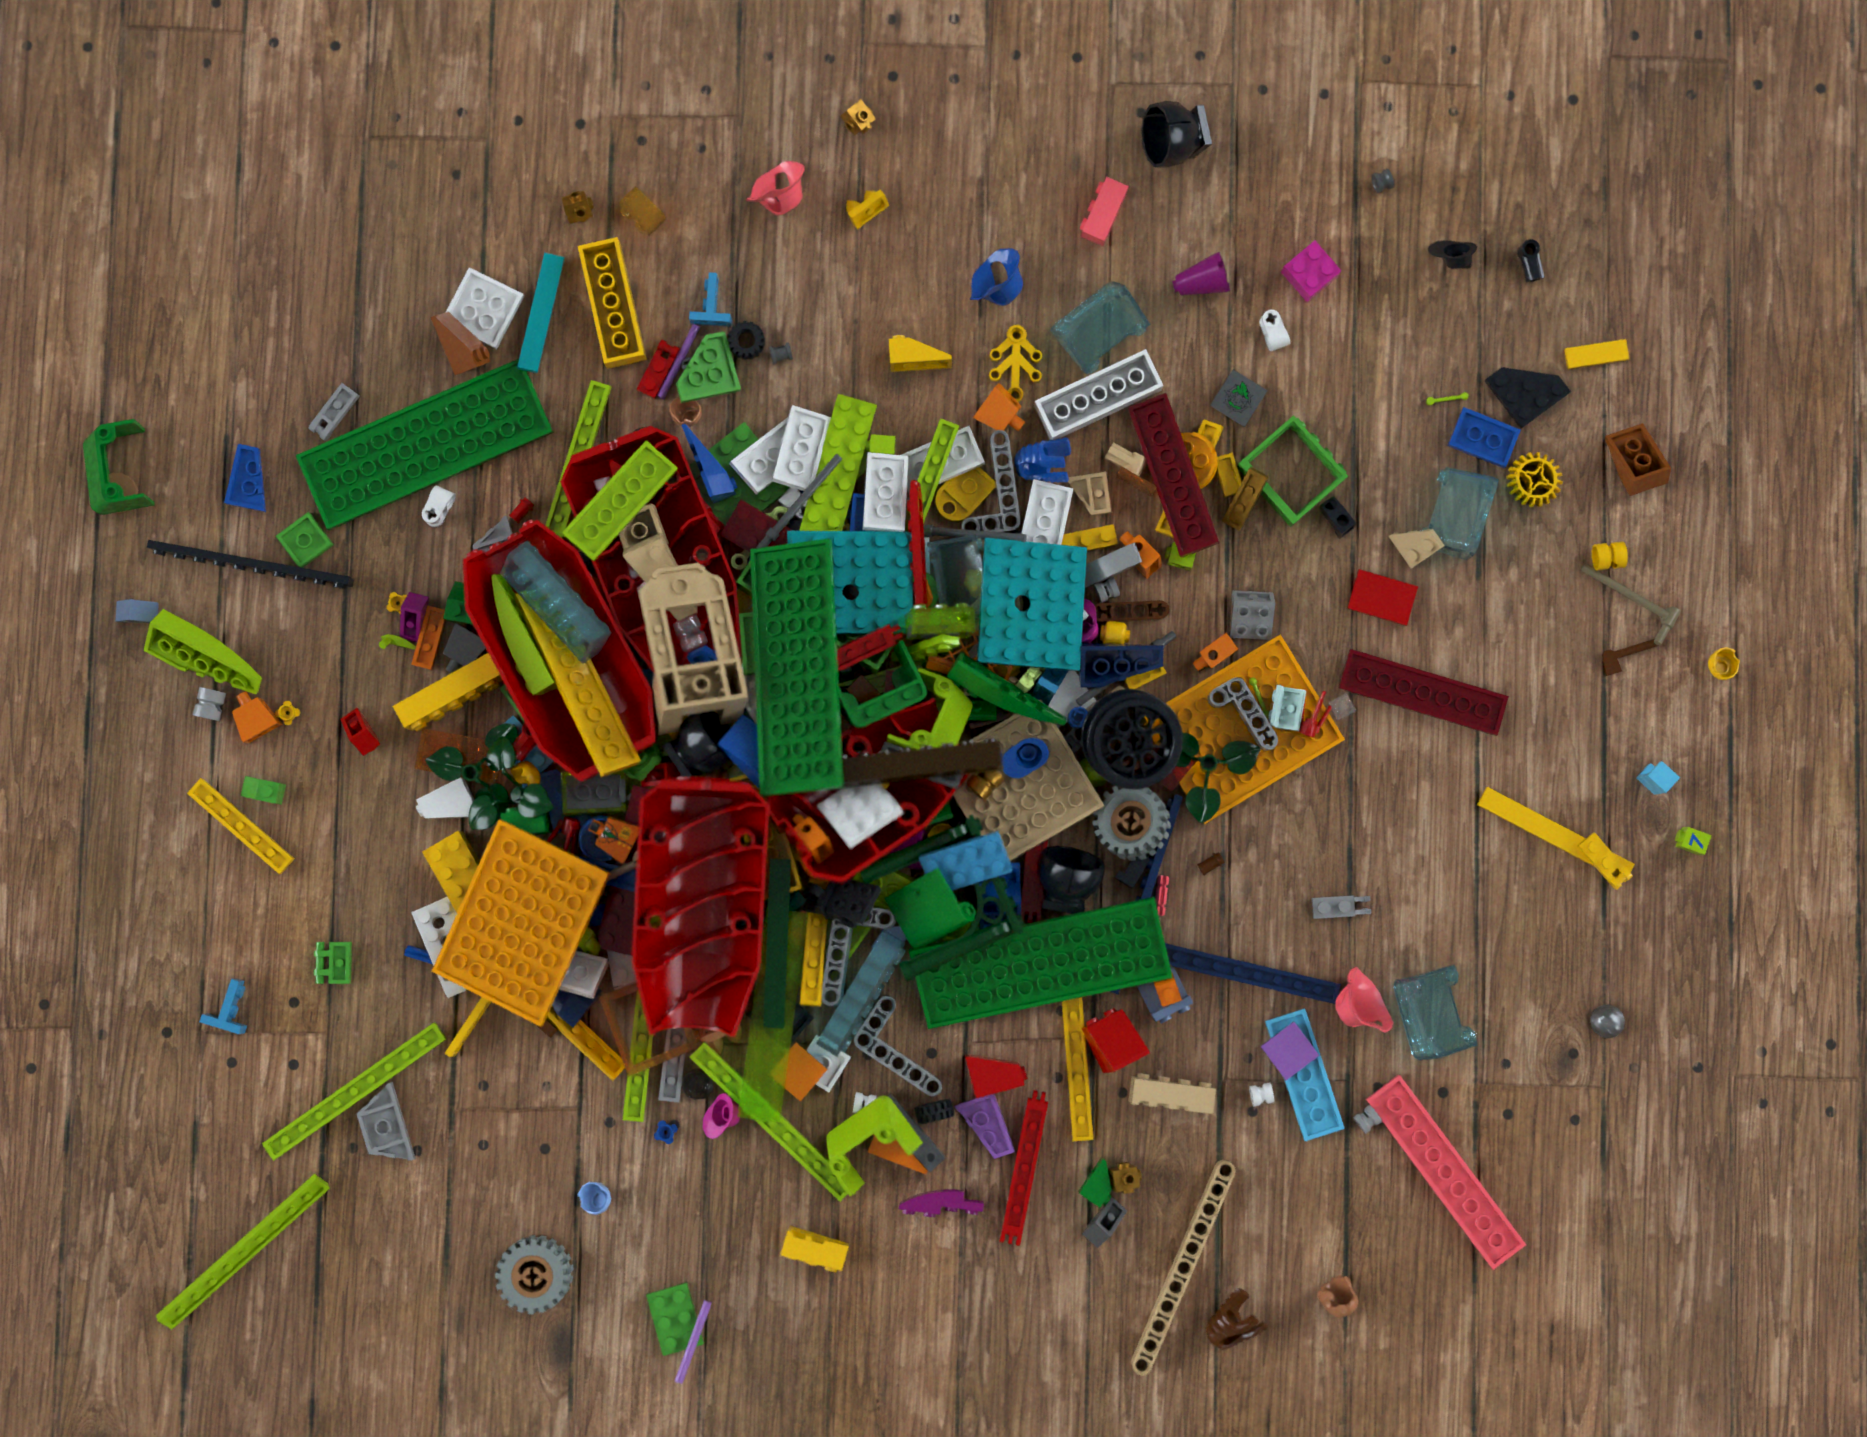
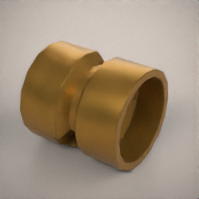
M998 771L980 772L977 775L973 774L965 783L979 798L986 801L993 793L992 789H997L1005 779Z

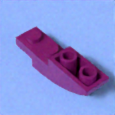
M941 1189L909 1197L899 1203V1209L903 1210L902 1213L915 1215V1212H922L923 1216L935 1218L936 1214L940 1215L941 1206L945 1207L946 1211L957 1212L958 1209H964L967 1214L978 1215V1211L983 1212L984 1201L964 1199V1190Z

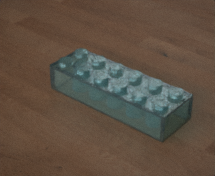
M528 541L510 552L500 572L504 579L582 664L601 652L612 632L595 615L593 609L581 600L580 595L567 585L566 580L556 573L552 565L545 561L537 548Z
M883 931L816 1042L817 1045L837 1057L840 1052L845 1053L853 1040V1037L850 1035H856L864 1022L861 1017L866 1018L874 1005V1002L871 1000H877L885 987L882 982L887 983L894 972L895 967L892 966L893 963L898 965L906 952L903 949L905 942L887 931Z

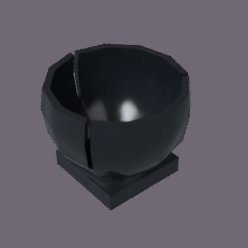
M1163 101L1150 104L1146 109L1141 127L1142 147L1147 160L1154 167L1167 168L1182 164L1187 159L1197 157L1212 145L1204 105H1197L1189 111L1179 102Z
M715 711L690 714L681 724L677 739L669 741L663 746L682 776L698 777L704 773H721L735 764L716 745L730 727L728 724L720 725L718 714Z
M1051 846L1044 848L1037 865V876L1043 886L1042 908L1070 914L1084 912L1085 900L1096 892L1104 877L1105 864L1103 861L1087 851L1073 847Z

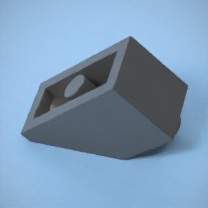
M1111 1197L1107 1205H1104L1090 1221L1082 1235L1098 1248L1111 1237L1127 1213V1210Z

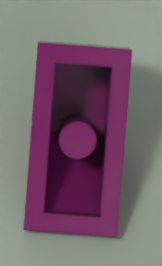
M412 592L408 593L401 605L400 637L413 642L418 641L427 605L429 606V597Z

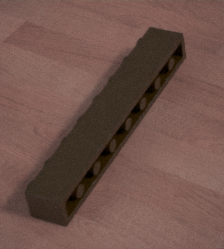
M987 738L983 742L978 743L969 740L962 742L961 745L944 743L941 744V747L936 748L926 745L921 746L918 750L902 748L899 749V752L890 753L889 750L879 751L876 755L859 753L857 757L850 758L847 755H842L843 788L1004 770L1002 746L1000 740H996V738Z

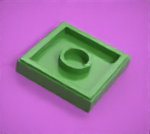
M307 512L276 535L279 542L300 568H304L334 546L310 512Z

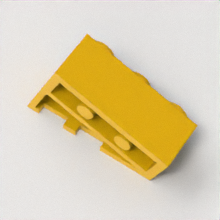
M789 1226L780 1256L804 1261L811 1266H824L828 1271L837 1272V1270L842 1271L849 1243Z

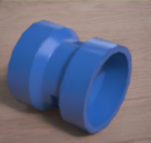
M1083 707L1073 708L1067 716L1069 725L1076 729L1082 728L1088 711Z

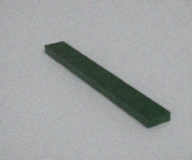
M770 859L763 1028H785L791 859Z

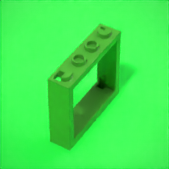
M1294 415L1237 465V468L1245 476L1249 468L1253 467L1250 462L1291 428L1336 479L1297 514L1288 507L1266 482L1260 494L1290 527L1348 477L1346 470L1343 468L1344 466L1334 461L1330 450L1323 448L1319 444V438L1314 433L1310 434L1305 428L1306 424Z

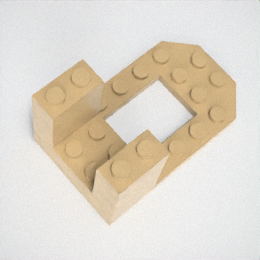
M699 563L656 569L646 585L639 591V597L655 671L652 693L658 735L679 732L683 715L717 710L720 725L735 723L743 715L748 695L723 579L717 575L714 576ZM706 605L717 661L676 667L665 611Z

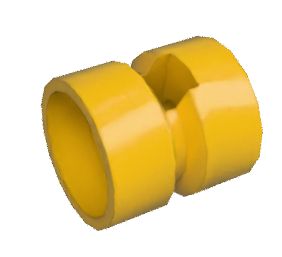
M1623 541L1611 542L1610 546L1607 543L1594 544L1592 546L1594 569L1607 570L1610 566L1613 569L1626 568L1628 563L1626 544Z

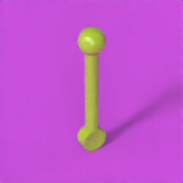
M1464 392L1461 395L1434 399L1429 397L1426 400V404L1431 406L1436 402L1457 399L1467 400L1469 395Z
M1252 677L1249 679V684L1253 686L1265 717L1268 718L1270 711L1264 705L1256 685V678Z

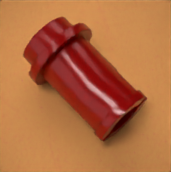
M526 497L523 500L520 499L521 502L509 514L518 524L530 510H533L534 504Z

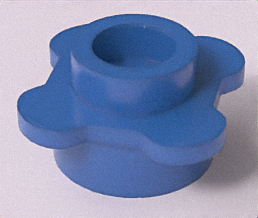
M661 1120L658 1122V1129L654 1133V1138L665 1141L666 1144H671L674 1141V1133L677 1132L678 1128L675 1124L670 1125L666 1121Z

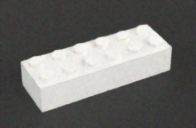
M1145 349L1036 400L1034 407L1050 440L1055 441L1162 391L1164 385Z

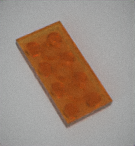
M422 728L414 769L433 772L425 759L446 746L455 747L462 753L464 760L461 765L465 766L482 760L487 756L489 748L486 747L485 740ZM485 761L481 765L483 773L480 779L487 783H497L499 771H492Z

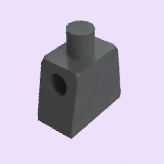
M457 623L453 627L443 652L444 655L451 658L445 669L450 673L488 652L480 637Z

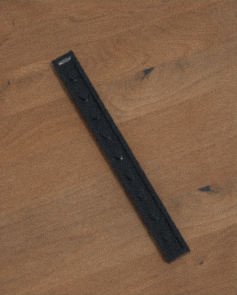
M148 540L146 547L153 550V554L165 556L166 553L173 554V558L185 560L186 557H191L194 562L205 564L207 560L212 561L213 565L225 567L226 564L233 565V569L241 571L251 568L254 573L265 575L267 571L272 572L273 576L279 578H286V575L294 576L293 580L301 582L311 579L314 580V584L326 586V582L333 583V587L339 589H346V586L353 587L354 579L349 576Z

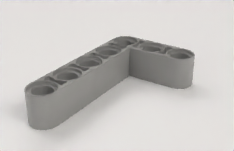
M997 430L990 436L1000 513L966 518L961 523V529L965 530L964 526L968 521L975 523V530L1004 532L1015 530L1020 525L1010 441L1008 434L1003 430ZM996 434H1002L1005 437L1003 445L994 443V436ZM999 454L1007 456L1008 462L1006 465L1000 466L997 463V456ZM1004 474L1008 475L1011 479L1008 486H1002L999 482L1000 477ZM1005 495L1013 497V504L1009 507L1004 506L1002 502ZM1009 515H1013L1016 518V524L1012 527H1008L1005 523V519ZM988 518H993L996 521V526L992 530H988L985 527V521Z
M872 907L869 913V920L864 922L863 925L857 924V926L886 930L891 929L895 925L896 919L889 910ZM889 914L890 922L882 925L880 922L881 916ZM836 918L832 921L821 996L823 1003L832 1007L838 1006L843 999L853 928L843 925ZM840 929H845L846 937L838 940L837 932ZM836 950H842L843 957L839 961L834 960L833 957ZM838 970L840 978L833 982L830 975L833 971ZM835 991L837 998L834 1002L830 1003L827 995L829 992Z
M889 995L882 996L855 1035V1046L927 1095H938L942 1090V1082L938 1077L877 1037L896 1008V1001L893 997ZM884 999H889L892 1002L893 1007L891 1010L885 1011L881 1008V1002ZM871 1017H878L881 1020V1025L878 1028L870 1026L869 1020ZM866 1034L870 1039L867 1045H860L858 1042L859 1035ZM877 1046H884L886 1048L887 1054L884 1057L876 1055L875 1048ZM896 1057L904 1060V1066L900 1069L895 1068L892 1064L893 1059ZM913 1069L920 1070L921 1078L918 1080L911 1079L910 1071ZM929 1081H936L939 1084L937 1091L931 1092L927 1089Z

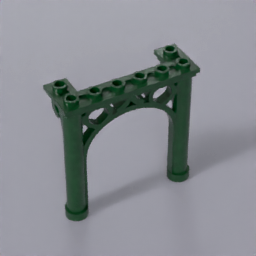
M971 814L968 819H965L966 822L878 859L860 872L864 883L870 884L877 879L920 861L919 856L967 841L971 837L982 836L980 831L983 830L979 818H974L973 814ZM996 876L984 880L981 887L979 882L974 883L978 898V909L972 926L964 935L911 959L899 962L906 982L915 979L914 977L1012 934L1023 933L1022 928L1025 927L1021 915L1016 916L1013 910L1017 906L1013 897L1007 896L1005 889L1008 888L1004 876L1001 878ZM992 881L999 899L990 896L983 900V894H986V886ZM988 901H994L998 905L1000 914L996 919H990L983 914L984 905ZM1005 912L1008 918L1001 921ZM981 918L986 922L993 924L977 932H974L978 927Z

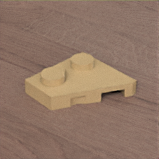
M1106 472L1069 477L1068 483L1092 516L1112 513Z
M1434 529L1409 531L1407 533L1396 532L1389 536L1410 568H1413L1445 546Z

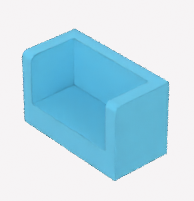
M1661 761L1656 766L1648 764L1636 779L1656 795L1667 793L1680 777Z

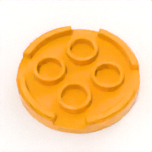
M1195 432L1181 433L1200 488L1202 489L1211 482L1217 471L1218 457L1212 443L1201 434Z

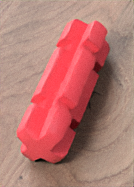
M1164 875L1157 877L1158 887H1156L1155 902L1159 916H1164L1166 910L1164 905L1167 901L1168 888L1166 887L1169 883V877Z

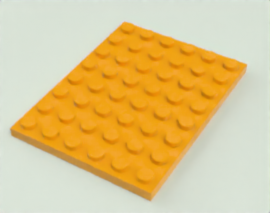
M1281 634L1166 702L1176 714L1182 728V733L1191 734L1198 740L1199 752L1194 757L1198 758L1210 754L1215 756L1216 759L1225 760L1222 750L1230 742L1245 741L1257 745L1231 701L1220 708H1214L1210 706L1207 700L1212 690L1235 677L1243 679L1261 708L1254 688L1249 684L1250 678H1256V685L1264 705L1269 711L1273 709L1272 694L1276 690L1277 685L1305 690L1303 721L1306 718H1312L1319 696ZM1236 682L1231 683V690L1234 693H1239L1241 690L1240 685ZM1214 693L1213 701L1222 703V695ZM1243 700L1241 702L1242 709L1249 711L1251 703L1248 700ZM1323 703L1316 718L1318 722L1326 711ZM1328 714L1319 733L1315 734L1314 738L1300 734L1299 731L1272 727L1278 737L1277 746L1268 751L1260 749L1253 768L1246 774L1238 775L1232 773L1228 769V763L1217 764L1216 770L1209 775L1207 789H1216L1220 794L1221 803L1216 814L1208 821L1203 822V825L1344 741L1343 735L1330 714ZM1253 718L1252 726L1256 729L1261 728V720ZM1158 719L1153 723L1152 728L1160 725ZM1266 728L1263 731L1258 732V736L1261 734L1264 735V732L1267 731ZM1159 733L1152 736L1151 739L1154 743L1159 741ZM1265 737L1263 743L1270 745L1272 739ZM1191 759L1187 767L1175 766L1171 771L1185 795L1194 787H1204L1205 773L1201 771L1200 762Z
M502 819L498 820L432 972L538 1026H543L611 873Z

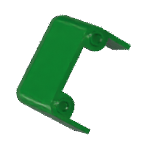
M135 419L102 424L83 442L90 506L97 514L106 515L155 506L154 501L144 493L124 496L123 488L117 483H110L106 445L111 444L116 437L145 432V428Z
M903 640L899 641L893 648L902 666L891 675V681L895 689L859 705L852 694H842L839 687L840 713L853 727L864 728L925 698L927 694L926 686Z

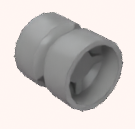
M199 687L197 694L199 703L195 704L193 715L220 721L222 710L219 707L224 704L226 693Z

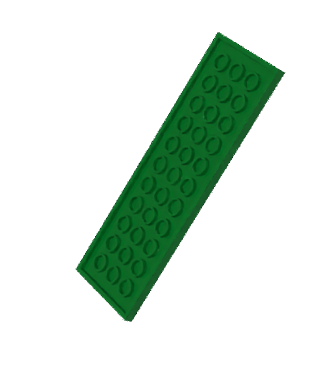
M519 359L295 455L327 530L334 529L554 433L528 372L517 369Z
M828 538L750 549L760 796L843 788L832 540Z
M1155 897L1025 924L1021 934L1019 932L915 976L928 1029L1173 978ZM952 940L930 944L922 948L909 949L910 959Z

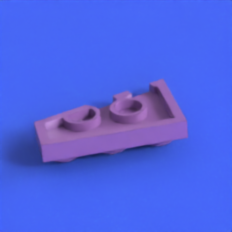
M995 1094L977 1099L974 1098L954 1106L965 1118L967 1124L972 1127L994 1159L1015 1152Z

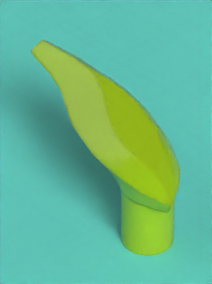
M392 634L381 636L382 640L379 642V646L382 649H385L389 644L413 650L416 648L408 640Z

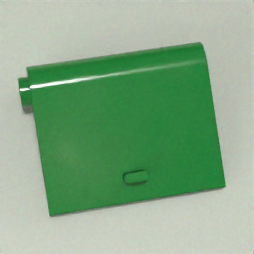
M939 868L934 869L884 898L914 949L926 947L975 919L974 907L968 902L958 903Z

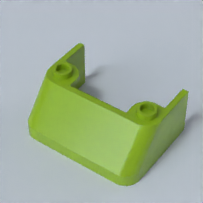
M918 668L926 689L934 692L936 696L945 699V702L931 733L923 730L916 731L911 735L909 741L889 734L887 742L902 748H911V750H918L921 746L930 745L933 748L941 747V744L944 743L957 745L972 711L971 700L950 679Z
M882 1095L877 1097L827 1134L826 1142L830 1169L850 1197L865 1182L845 1154L873 1134L884 1144L891 1143L896 1139L908 1156L923 1143L888 1096Z

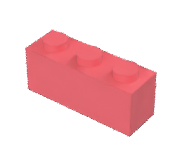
M1106 177L1104 183L1100 181L1096 190L1098 197L1096 201L1092 199L1088 208L1090 215L1088 219H1083L1079 228L1082 230L1081 237L1104 246L1129 186L1109 177Z

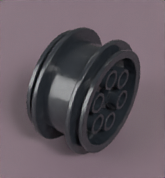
M1122 689L1105 695L1092 706L1083 723L1081 743L1088 763L1105 780L1121 788L1142 789L1163 780L1176 766L1182 751L1183 734L1176 714L1165 702L1142 690ZM1129 707H1134L1133 719L1129 718L1127 711ZM1142 717H1147V724L1140 727L1139 720ZM1158 719L1160 725L1152 728L1153 723ZM1127 720L1124 729L1120 730L1118 728L1119 722ZM1106 724L1115 729L1114 734L1103 732ZM1156 733H1159V741L1157 743H1152V736ZM1131 734L1136 737L1132 739V743L1127 740L1131 737ZM1114 739H1118L1119 744L1117 745V747L1115 749H1111V741ZM1153 747L1159 748L1157 753L1152 751ZM1114 753H1118L1109 764L1106 758ZM1146 753H1151L1152 755L1149 762H1143V756ZM1128 755L1131 756V762L1128 765H1123V758ZM1138 761L1140 768L1134 770L1136 762Z

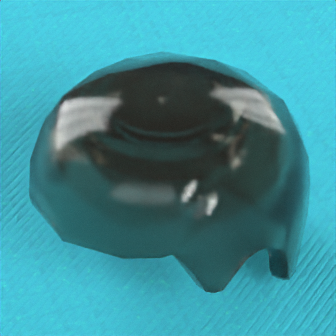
M701 1068L688 1071L682 1079V1090L691 1099H705L713 1091V1079Z

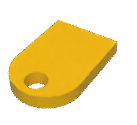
M980 467L949 479L939 488L936 494L935 503L937 511L948 521H963L970 517L995 490L996 482ZM947 503H951L955 507L954 512L951 514L943 511V506Z

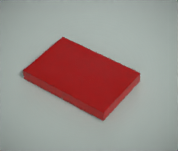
M1359 569L1347 609L1407 626L1418 586Z

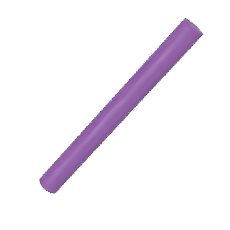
M692 325L657 397L665 399L681 367L682 361L685 359L700 329L699 326Z
M703 1301L675 1381L682 1384L712 1304L710 1301Z

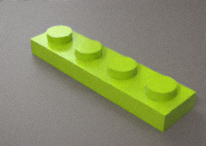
M941 634L908 646L907 649L913 662L924 661L926 657H934L940 652H949L951 648L959 646V637ZM892 652L891 661L900 662L896 653Z

